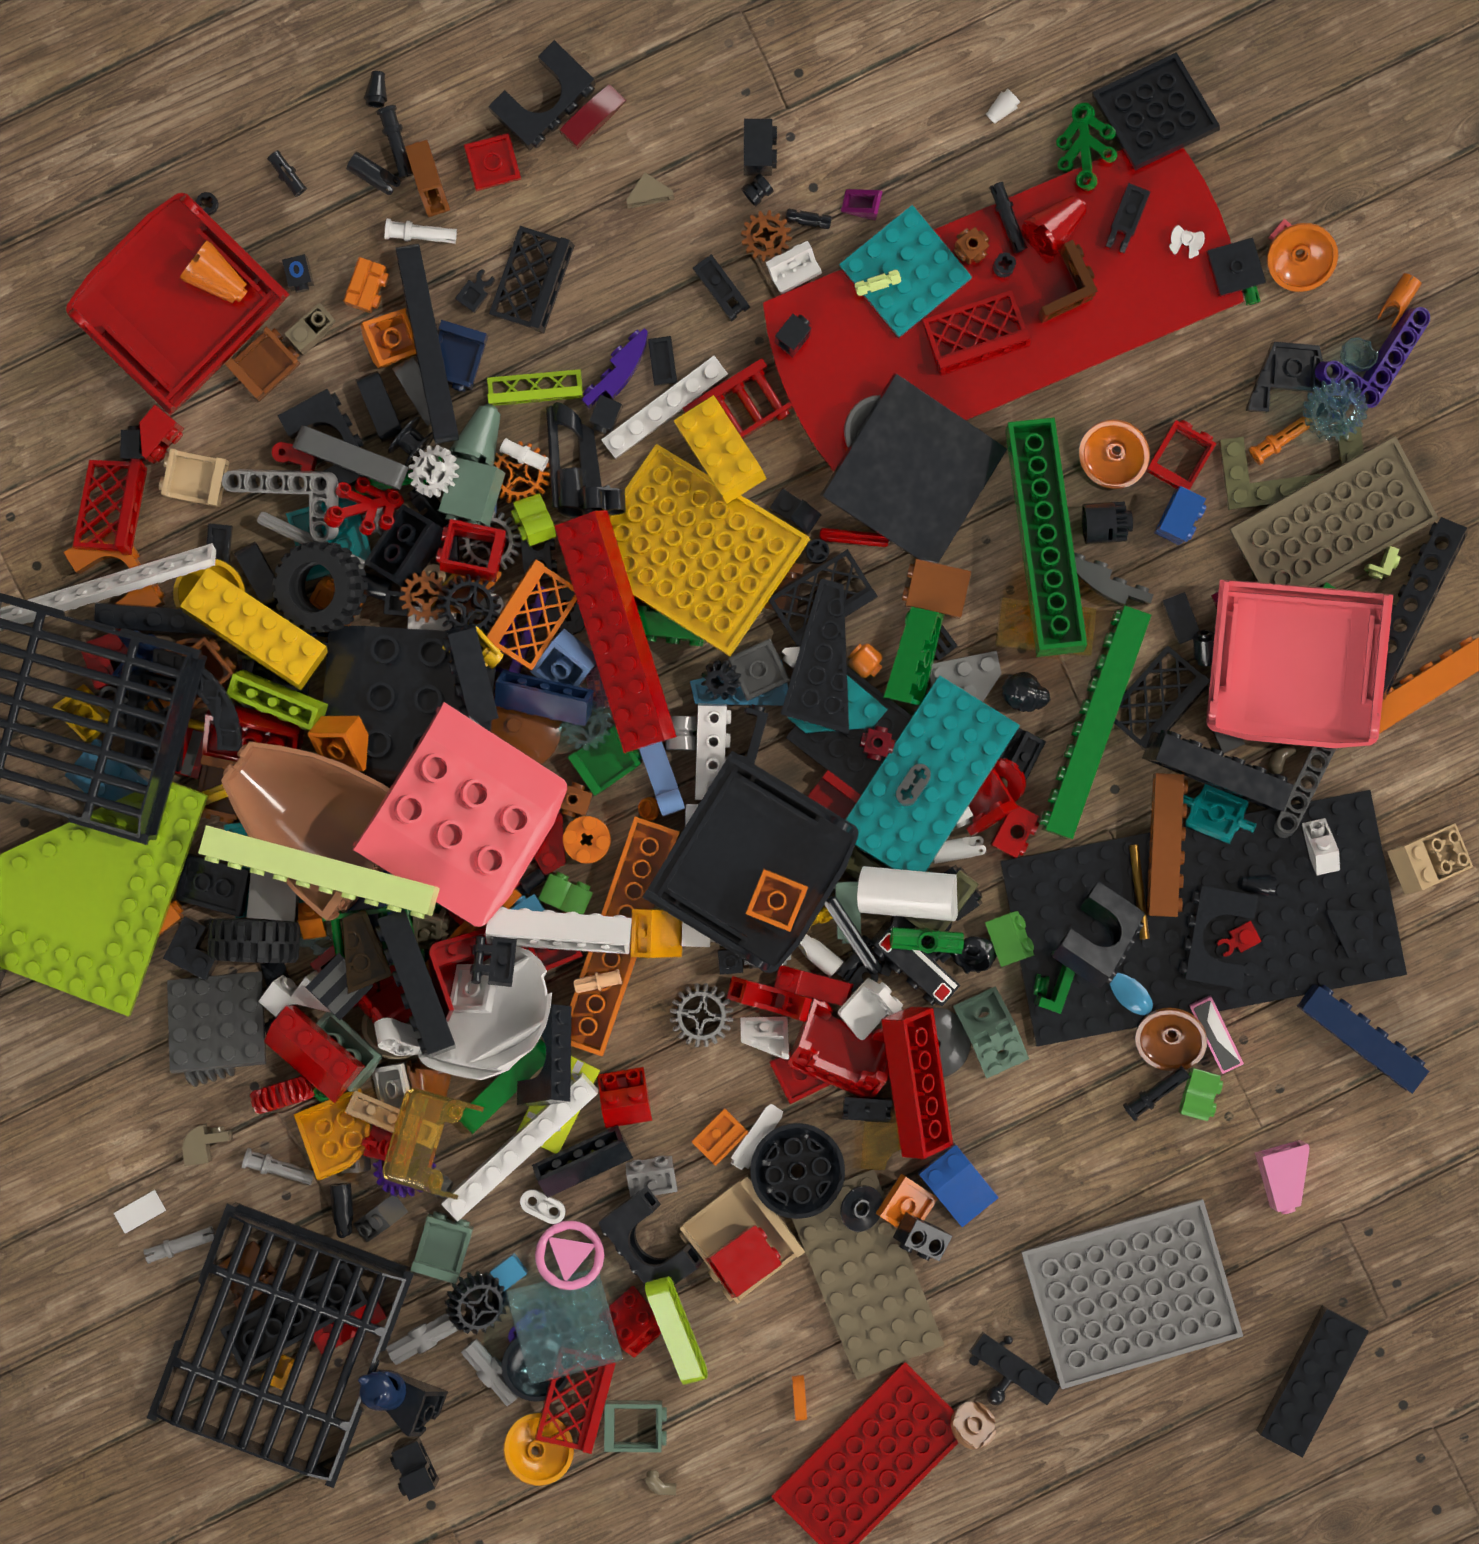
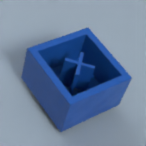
M1182 486L1177 488L1154 533L1177 545L1190 540L1196 530V527L1193 526L1195 520L1201 519L1207 506L1204 505L1206 498Z

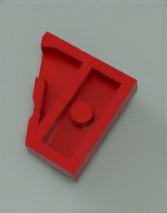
M561 812L557 814L552 828L534 856L545 876L566 864L565 848L563 845V815Z

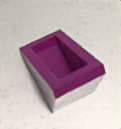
M846 189L841 212L876 221L883 191Z

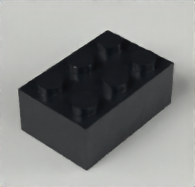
M402 504L393 517L394 523L392 527L384 531L365 560V564L400 587L407 588L408 585L405 583V580L413 581L412 574L414 573L420 577L421 572L427 567L443 542L441 540L443 529L433 521Z

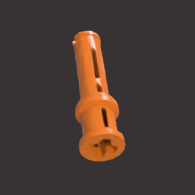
M1307 412V414L1274 436L1267 435L1263 442L1255 447H1249L1252 458L1258 465H1262L1266 458L1274 453H1280L1282 446L1312 426H1315L1317 421L1311 412Z

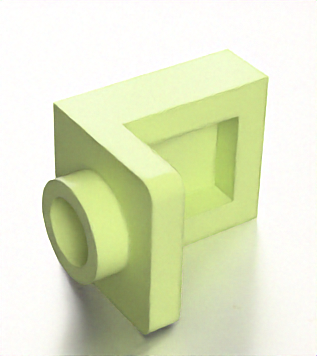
M1392 546L1387 547L1380 566L1367 564L1364 570L1369 572L1370 577L1380 580L1383 577L1390 576L1392 569H1396L1399 564V549Z

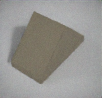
M644 172L626 201L628 209L674 200L673 190Z

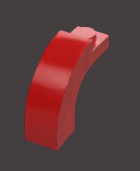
M732 976L726 999L741 1004L765 1009L804 1022L807 1020L812 1002L811 998L804 997L803 995Z

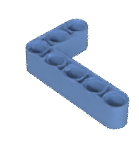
M660 742L639 749L662 816L664 817L686 809L663 743Z

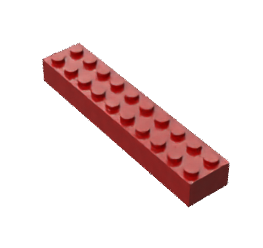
M594 511L555 525L554 527L623 752L635 751L677 737L608 511Z

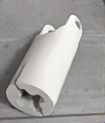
M981 836L947 840L935 857L934 864L983 855L986 852V847L982 845L984 839Z
M807 934L798 946L805 957L829 977L844 962L820 941L811 938Z

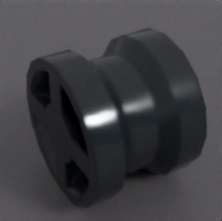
M821 539L810 541L806 548L808 560L815 564L826 561L829 555L828 544Z

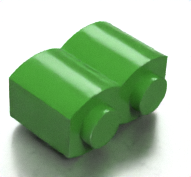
M556 871L555 875L550 873L539 896V900L565 912H576L583 915L593 892L589 891L591 886L580 881L577 884H573L568 881L569 876Z
M1191 1067L1189 1071L1190 1078L1187 1079L1178 1112L1208 1121L1209 1117H1214L1217 1104L1214 1103V1098L1216 1094L1221 1093L1223 1081L1220 1080L1221 1076L1219 1074Z

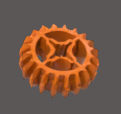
M519 441L518 444L523 446V442ZM528 443L527 446L532 450V444ZM538 447L534 450L538 454L541 451ZM498 453L495 454L498 462H494V467L501 470L504 465L511 473L508 483L505 486L503 484L500 490L502 491L498 496L501 500L508 495L507 503L511 504L513 498H516V501L521 498L536 495L537 491L543 495L545 494L541 485H550L548 481L544 480V477H550V472H541L539 470L538 479L535 482L528 474L531 468L530 465L526 463L523 465L520 463L514 464L508 460L511 456L505 453L502 456ZM547 463V466H546L545 469L550 468L549 463ZM511 467L519 471L522 470V468L525 469L523 473L525 474V477L528 480L520 476L517 477V479L514 478L516 474L514 473V470ZM519 483H525L531 487L524 492L511 491Z

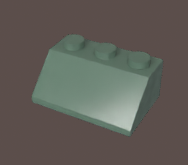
M326 1012L316 1024L365 1065L363 1070L347 1088L350 1092L358 1091L373 1074L382 1055L343 1019L339 1020L332 1013Z

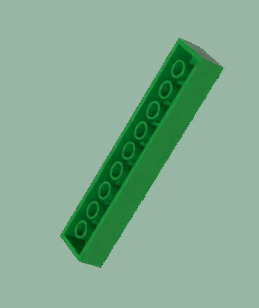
M1055 417L1008 422L1005 434L1036 656L1043 657L1084 652L1087 647V639Z
M1124 605L1117 609V611H1114L1110 621V624L1113 625L1112 631L1106 633L1102 644L1103 647H1106L1104 654L1098 656L1094 669L1098 670L1096 677H1091L1086 691H1089L1090 694L1088 699L1083 700L1080 706L1079 713L1082 714L1081 719L1075 722L1071 732V735L1074 736L1072 744H1067L1063 755L1064 758H1067L1065 765L1059 767L1055 778L1059 781L1056 788H1052L1047 802H1050L1051 805L1048 811L1043 812L1040 824L1043 825V831L1066 839L1074 838L1152 616L1151 614Z

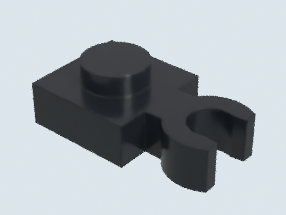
M483 269L478 271L477 281L473 283L471 280H468L455 298L474 314L488 296L484 289L492 286L495 282L493 276L487 282L482 281V276L485 273Z

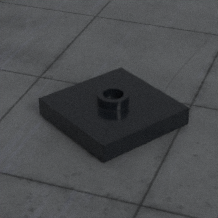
M1253 237L1207 250V256L1220 297L1266 283Z

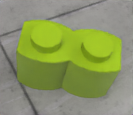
M540 493L513 502L514 510L511 511L514 523H519L521 526L518 527L522 541L527 540L529 546L556 537L554 524Z

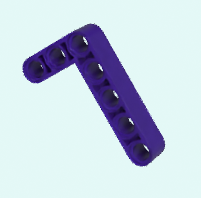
M1423 307L1406 309L1362 378L1338 361H1322L1315 369L1317 379L1356 407L1373 408L1377 406L1430 322L1429 311ZM1415 312L1418 314L1417 323L1413 320ZM1403 332L1406 335V341L1404 344L1401 341V334ZM1390 352L1394 356V360L1392 363H1390L1388 360V355ZM1328 366L1332 368V375L1330 377L1326 373ZM1378 372L1381 374V381L1379 383L1376 381V374ZM1347 379H1349L1351 383L1349 390H1347L1345 387V381ZM1365 392H1367L1369 395V400L1367 403H1365L1363 400V395Z

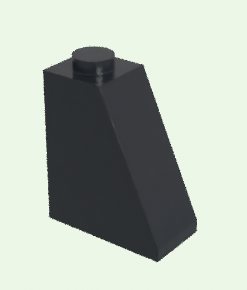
M395 1372L404 1380L406 1395L399 1407L394 1410H386V1412L406 1436L420 1437L426 1431L425 1424L430 1419L435 1420L441 1413L448 1391ZM388 1376L391 1382L393 1383L395 1389L397 1390V1381L394 1378Z

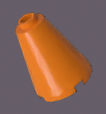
M209 241L203 244L179 277L184 282L231 303L235 300L240 302L247 293V290L244 289L247 284Z

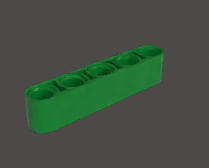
M540 1038L530 1052L520 1058L508 1071L501 1073L456 1117L472 1135L517 1092V1081L530 1079L544 1066L546 1058L545 1042Z

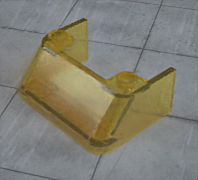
M418 1088L409 1089L404 1095L383 1166L384 1178L397 1184L457 1200L459 1195L441 1190L443 1175L439 1170L432 1168L445 1122H458L463 1115L465 1107L483 1112L484 1107Z

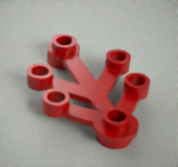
M359 477L354 484L355 489L360 493L366 492L377 498L371 499L352 491L351 486L346 482L338 484L335 489L338 497L347 498L359 504L345 508L339 506L328 508L324 515V522L328 526L337 528L342 524L344 518L366 512L359 530L364 535H371L375 529L374 518L377 509L383 507L384 513L380 517L378 525L384 530H389L394 523L393 513L404 503L403 496L394 489L383 491L371 486L367 478Z

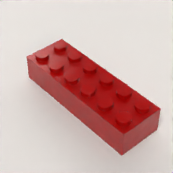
M909 1007L881 1019L901 1154L902 1157L925 1159L952 1146L953 1138L934 1010L932 1007Z

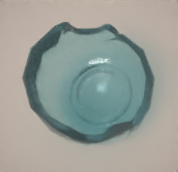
M1359 337L1348 339L1342 345L1340 351L1342 364L1354 373L1369 370L1377 363L1379 355L1378 351L1372 348L1371 341L1363 340Z

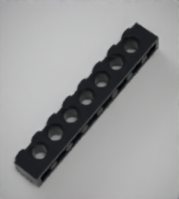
M1443 517L1440 518L1438 523H1433L1429 531L1431 538L1428 544L1423 543L1418 554L1421 558L1417 564L1414 563L1408 573L1410 579L1407 585L1403 584L1398 593L1400 599L1397 605H1392L1388 645L1392 644L1397 649L1392 653H1387L1383 690L1384 700L1467 537V527ZM1441 541L1448 544L1445 549H1438L1435 545ZM1429 562H1435L1438 567L1434 570H1429L1425 565ZM1418 583L1427 584L1428 587L1425 590L1419 591L1415 588V585ZM1409 603L1417 605L1414 611H1407L1404 607ZM1397 624H1404L1407 626V629L1403 632H1397L1394 630V627Z

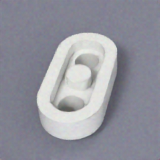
M536 1189L525 1191L520 1199L521 1207L525 1212L547 1223L557 1224L565 1216L566 1209L561 1201L553 1197L547 1198L545 1193ZM530 1197L537 1199L535 1205L529 1204L528 1199ZM551 1207L558 1209L557 1215L550 1214L549 1210Z

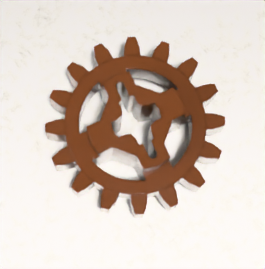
M768 210L765 216H763L762 211H759L758 218L751 215V223H744V227L747 230L741 231V236L746 237V239L742 240V245H748L746 253L753 252L754 260L761 256L763 263L766 257H769L771 260L775 255L783 254L782 249L788 251L789 246L785 243L792 241V237L786 236V234L791 232V228L784 227L787 224V220L780 221L779 213L775 217L771 216V210ZM768 222H772L778 227L774 228L768 225ZM759 224L757 233L751 235L753 228ZM763 232H767L768 235H771L769 241H766L765 238H761L763 237ZM782 238L780 245L774 249L775 241ZM760 245L761 247L765 248V251H761L757 249L755 246Z
M425 571L421 572V577L414 573L412 574L413 581L405 580V583L408 585L407 588H400V591L404 592V596L399 597V600L405 601L401 609L408 608L407 616L416 615V622L421 617L424 618L425 623L429 622V617H432L434 621L438 620L437 613L444 612V610L438 609L431 612L433 602L439 601L437 597L439 595L446 596L441 589L449 587L448 584L442 586L443 577L437 580L434 579V572L429 577L426 576ZM419 582V589L416 593H410L411 588ZM429 582L433 583L439 591L435 592L430 587ZM423 591H426L427 595L435 596L427 600L426 603H424L423 599L415 598L423 594ZM411 602H415L420 606L421 612L417 611Z

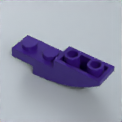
M645 328L641 332L636 330L628 338L630 342L626 346L622 347L620 345L611 353L613 358L610 359V362L615 369L611 370L609 368L600 377L601 382L596 386L592 384L583 392L584 397L582 401L589 409L598 401L600 395L604 396L607 393L613 400L630 381L638 368L646 348L648 331Z

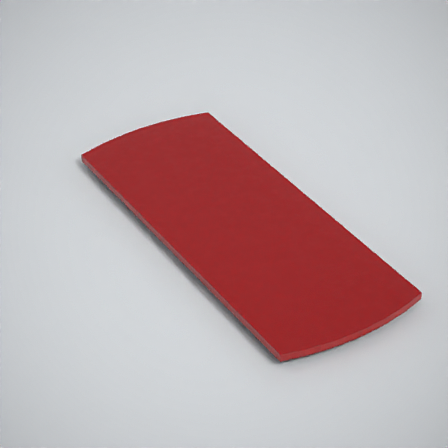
M1181 148L1142 168L1134 170L1125 152L1121 149L1117 151L1116 160L1111 163L1106 162L1103 158L1092 162V173L1097 177V185L1090 191L1083 190L1076 183L1077 175L1082 171V167H1079L1009 197V200L1014 204L1012 208L1025 244L1028 249L1013 254L999 212L995 211L996 204L934 229L935 233L972 276V279L923 319L1012 290L1025 327L1031 337L1030 346L940 375L923 319L898 338L864 295L858 296L855 284L842 269L763 302L767 335L786 395L801 426L831 470L835 471L848 450L844 438V425L850 410L864 398L881 395L894 373L968 421L1243 303L1242 291L1219 296L1207 256V250L1231 244V239L1220 210L1204 178L1186 150ZM1091 179L1087 180L1086 185L1090 183ZM1130 183L1151 192L1133 237L1131 236L1125 253L1119 251V247L1126 234L1117 231L1116 239L1111 248L1107 247L1106 243L1111 233V226L1127 185ZM1072 195L1081 197L1086 202L1087 214L1067 242L1074 240L1075 245L1079 244L1085 256L1082 259L1085 265H1089L1094 273L1095 279L1092 280L1098 292L1095 293L1096 295L1092 300L1041 323L1038 313L1043 306L1078 289L1060 252L1053 258H1046L1038 252L1041 249L1036 244L1033 247L1029 244L1024 236L1022 225L1026 218ZM1176 225L1193 233L1203 231L1205 239L1203 246L1198 250L1199 255L1189 258V245L1185 246L1183 243L1177 254L1172 252L1169 245L1172 243L1171 233ZM976 227L978 231L982 230L989 239V248L986 252L988 255L980 262L976 263L973 261L968 265L965 260L961 261L957 256L954 246L958 240V234L966 228L970 231ZM973 240L968 242L970 247L977 246ZM1001 253H1010L1016 260L1013 273L1006 278L997 276L993 270V264ZM1002 260L999 266H1003L1004 270H1007L1010 264H1006L1005 260ZM1009 298L999 301L996 308L1008 313L1012 306ZM982 306L976 309L974 315L986 320L991 310ZM993 312L989 322L1001 327L1006 317ZM792 314L797 317L800 314L810 322L809 326L812 328L811 336L795 356L791 357L775 344V335ZM962 314L955 315L951 323L963 328L968 317ZM971 319L967 330L978 335L983 324ZM1008 319L1004 329L1009 332H1015L1020 330L1017 322ZM941 322L929 324L931 331L939 335L942 334L946 326ZM986 326L982 337L988 340L994 339L999 331ZM949 327L944 337L956 342L961 332ZM964 334L959 344L970 347L973 346L976 339ZM942 341L938 348L940 356L951 353L954 346Z

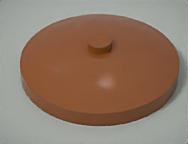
M496 706L499 718L492 720L491 733L539 764L545 763L553 755L560 742L562 721L551 720L538 715H529L516 710H506L503 707Z

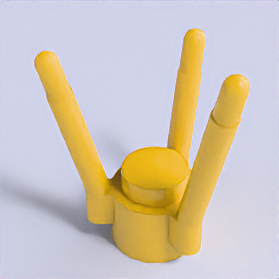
M475 626L480 645L483 647L482 654L485 666L493 669L500 662L504 654Z

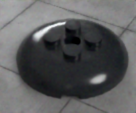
M792 1123L772 1130L760 1141L752 1156L750 1176L756 1195L768 1209L787 1218L802 1219L823 1212L834 1202L843 1187L845 1164L841 1150L828 1134L809 1124ZM795 1164H799L803 1168V1173L798 1178L791 1174V1168Z

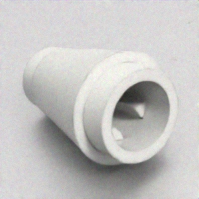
M1009 89L1004 93L1001 91L986 115L996 124L1016 110L1020 101Z

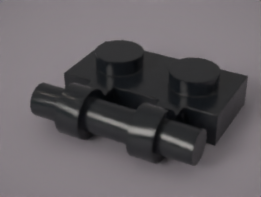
M477 936L475 945L472 947L474 960L470 966L471 983L480 984L481 976L487 975L489 976L488 985L512 987L517 939L493 937L492 945H485L486 938ZM485 955L491 956L490 965H483V957Z

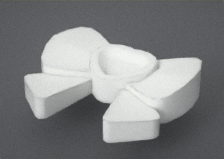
M1176 225L1171 233L1172 243L1169 247L1174 254H1177L1182 243L1185 246L1189 245V258H1193L1199 255L1198 250L1204 244L1203 231L1189 232Z

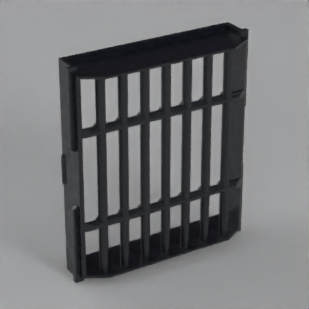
M0 593V608L3 602L37 612L33 627L0 618V628L30 636L26 650L0 643V653L23 659L20 673L0 668V678L17 682L14 696L0 693V703L10 705L7 719L0 718V728L4 729L0 743V779H7L85 802L83 813L79 814L1 790L0 802L12 804L13 802L25 804L68 817L71 823L148 845L149 840L157 839L207 656L202 655V650L126 628L118 631L113 626L88 619L83 621L65 615L63 610ZM46 615L131 639L127 654L44 631L42 627ZM41 639L124 663L121 676H113L37 654L38 642ZM140 642L187 655L181 669L138 658L136 654ZM32 664H41L117 686L114 701L30 677ZM133 667L176 678L173 693L131 681L130 676ZM26 686L110 709L108 722L106 724L24 700L23 696ZM126 690L169 701L170 705L167 716L124 704ZM24 709L103 732L104 737L101 747L20 724L17 722L19 711ZM120 713L164 725L161 738H154L118 727L117 723ZM13 732L96 755L98 759L95 769L92 770L11 746ZM116 736L158 748L154 762L111 750L113 737ZM7 755L92 779L89 791L85 793L4 768ZM107 759L151 771L148 785L106 774L104 770ZM101 782L145 795L141 809L99 797L98 791ZM94 806L139 818L138 831L93 818Z
M235 1202L232 1205L227 1203L198 1279L201 1286L181 1339L176 1340L147 1419L156 1421L160 1418L173 1426L304 1475L327 1480L325 1485L334 1488L363 1412L360 1395L349 1422L336 1417L335 1414L366 1331L381 1337L367 1374L376 1372L380 1362V1353L387 1348L414 1273L410 1271L411 1267ZM234 1218L244 1223L226 1269L216 1265ZM254 1227L266 1232L250 1277L237 1273V1268L251 1230ZM278 1236L288 1240L274 1281L272 1285L259 1281V1277L274 1237ZM299 1244L311 1250L293 1294L282 1290L281 1286L296 1246ZM321 1252L333 1257L317 1302H314L303 1296L318 1255ZM345 1261L355 1265L341 1306L339 1310L327 1307L326 1302L341 1262ZM366 1269L378 1275L360 1319L349 1315L348 1311L363 1271ZM215 1274L223 1277V1281L191 1363L181 1359L211 1276ZM390 1277L402 1282L384 1328L370 1321L386 1278ZM233 1281L246 1287L216 1368L212 1371L202 1367L201 1364ZM257 1290L268 1294L238 1377L233 1379L225 1376L224 1371L253 1293ZM279 1298L289 1302L290 1306L260 1386L257 1388L247 1384L246 1380L275 1302ZM300 1306L313 1312L283 1393L279 1396L269 1392L268 1389ZM324 1315L335 1319L305 1402L300 1404L292 1401L291 1396L320 1318ZM346 1323L356 1327L357 1331L328 1409L324 1413L314 1409L313 1405L343 1325ZM179 1368L187 1371L188 1374L175 1409L172 1411L164 1408L163 1405L176 1370ZM198 1375L211 1381L196 1419L183 1415ZM219 1384L233 1388L218 1428L205 1422ZM243 1392L254 1396L255 1400L243 1432L239 1436L228 1432V1428ZM265 1400L278 1406L264 1444H260L250 1440ZM286 1409H289L300 1415L286 1453L272 1447ZM310 1417L321 1421L322 1425L309 1460L306 1461L295 1457V1453ZM334 1426L346 1432L332 1470L317 1465L330 1428Z

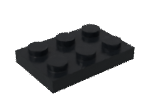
M188 854L180 875L175 900L241 917L244 913L250 885V870L246 868L241 870L227 866V863L219 862V864L206 861L204 857Z

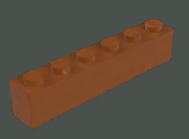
M1153 774L1146 911L1149 916L1178 917V912H1182L1183 902L1182 898H1179V888H1183L1184 876L1180 874V865H1184L1185 852L1181 851V841H1185L1186 828L1182 827V817L1186 818L1187 804L1183 803V795L1187 794L1188 780H1184V774Z

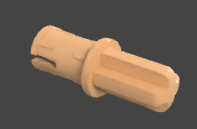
M619 969L602 974L595 972L593 976L574 980L576 993L595 989L601 991V988L622 984Z

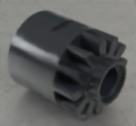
M1125 501L1086 503L1082 505V531L1085 544L1127 541L1128 532L1133 531V516L1131 510L1126 511Z

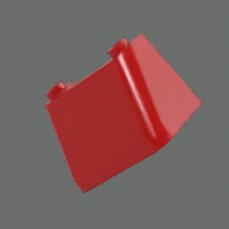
M813 999L806 1022L803 1021L790 1053L788 1065L797 1071L860 1097H875L885 1085L889 1075L882 1028L875 1030L874 1033H870L864 1040H860L844 1021L831 1016L833 1010L826 1001Z

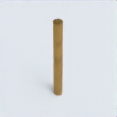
M1139 844L1129 845L1136 907L1145 912L1141 921L1144 925L1139 932L1140 939H1149Z

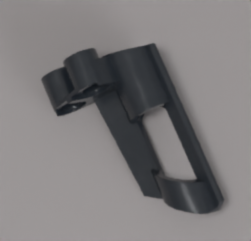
M556 402L546 408L552 507L556 508L560 514L571 518L607 510L609 516L625 513V489L610 488L609 485L602 487L594 430L582 424L580 417L571 408L562 403ZM558 425L568 427L577 435L580 468L561 469Z

